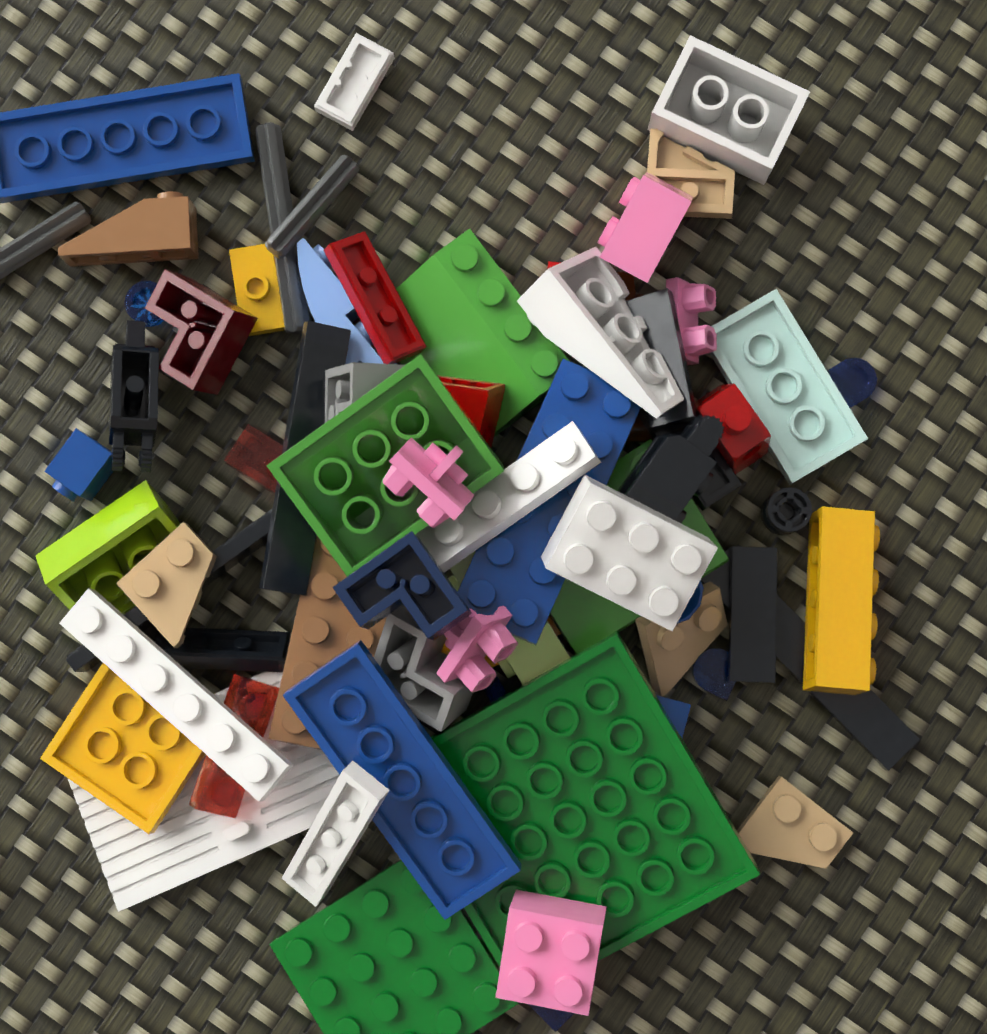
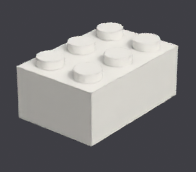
M690 35L652 111L647 130L658 129L664 132V137L685 148L688 145L701 152L704 157L714 162L717 161L735 172L764 185L810 91Z
M584 474L541 555V559L546 569L673 632L718 547L703 534Z

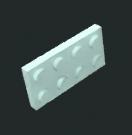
M777 289L711 326L717 334V350L710 352V355L727 383H734L768 429L771 435L768 450L789 485L868 439Z

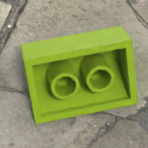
M145 480L39 552L35 557L45 585L69 610H71L85 591L90 588L96 590L124 615L136 607V605L116 583L180 525V522L159 494Z

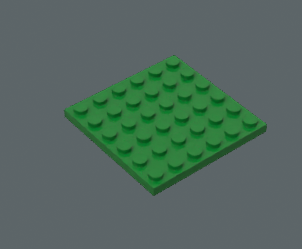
M618 631L431 737L521 863V871L464 907L499 967L501 965L509 907L516 889L607 906L598 957L599 961L760 875L759 867Z

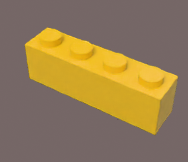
M822 506L811 514L808 535L803 691L857 695L870 691V685L874 683L876 661L874 658H871V640L876 636L878 621L876 614L872 613V597L878 589L879 574L877 569H873L874 552L878 549L880 542V529L878 525H875V511Z

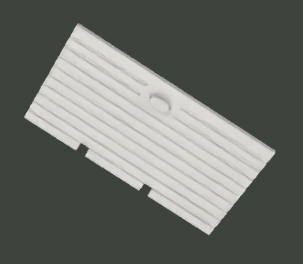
M262 672L244 680L243 685L248 696L237 700L231 686L214 693L219 700L293 764L292 768L264 801L256 800L205 754L155 833L148 834L68 778L118 912L310 829L340 774L322 750L268 739L283 672Z

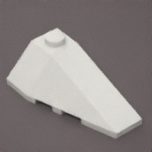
M597 247L548 268L517 300L526 312L530 322L547 339L656 419L684 400L661 353L649 348L642 334L647 329L642 316L633 317L625 301V298L630 293L624 281L609 262L600 258L601 252Z

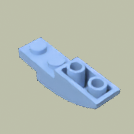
M302 238L297 242L298 267L303 291L315 322L351 330L345 364L352 362L384 364L381 357L372 348L373 342L362 322L359 321L355 325L352 324L359 316L341 282L330 270L332 265L324 249L319 244L312 248Z

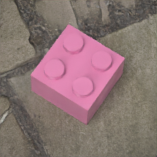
M648 172L643 175L641 180L633 177L619 201L620 204L626 206L620 220L612 216L597 242L605 247L600 258L648 283L688 210L693 196Z
M516 889L509 907L495 998L589 1016L607 906Z

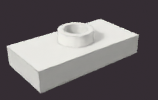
M356 33L314 105L315 111L353 131L395 59L394 53Z

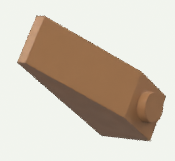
M161 192L157 194V198L143 199L59 246L58 256L70 267L199 259L196 207L188 196H184L180 192Z

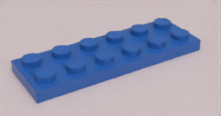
M239 73L0 112V204L255 162L243 82Z
M562 359L518 459L573 421L601 461L600 464L585 475L607 486L641 407L591 370ZM583 476L477 549L458 589L459 595L468 608L473 609L477 614L494 615L498 607L504 605L513 615L505 627L513 636L535 646L566 579L546 569L541 555Z
M362 640L346 649L283 694L285 700L339 774L354 761L390 790L372 820L444 920L521 871L520 861Z

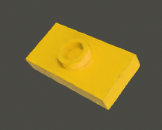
M265 244L230 249L229 254L237 306L258 318L249 336L284 331L274 255L266 249Z

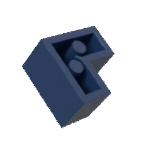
M413 531L406 534L332 587L359 627L364 629H370L404 604L426 637L434 641L472 614L428 549Z

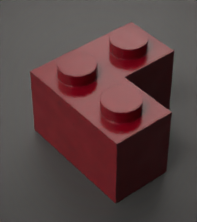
M164 269L145 306L146 310L179 329L159 369L192 390L218 395L258 318L194 279Z

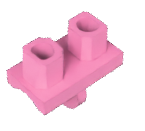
M678 277L666 279V288L672 291L687 365L699 364V356L717 350V334L714 328L709 325L698 326V313L713 311L716 307V291L707 284H691Z
M411 437L389 460L392 466L383 479V484L395 495L401 497L413 485L421 490L428 498L419 506L417 512L419 517L432 528L437 527L449 517L455 520L475 496L462 484L468 474L455 463L464 452L457 445L446 455L434 443L425 450Z
M504 605L498 607L494 615L477 614L473 609H470L471 615L444 633L447 638L445 646L451 651L436 672L444 683L459 678L472 693L490 686L497 674L484 657L487 655L493 663H497L511 655L518 645V642L505 627L513 615Z

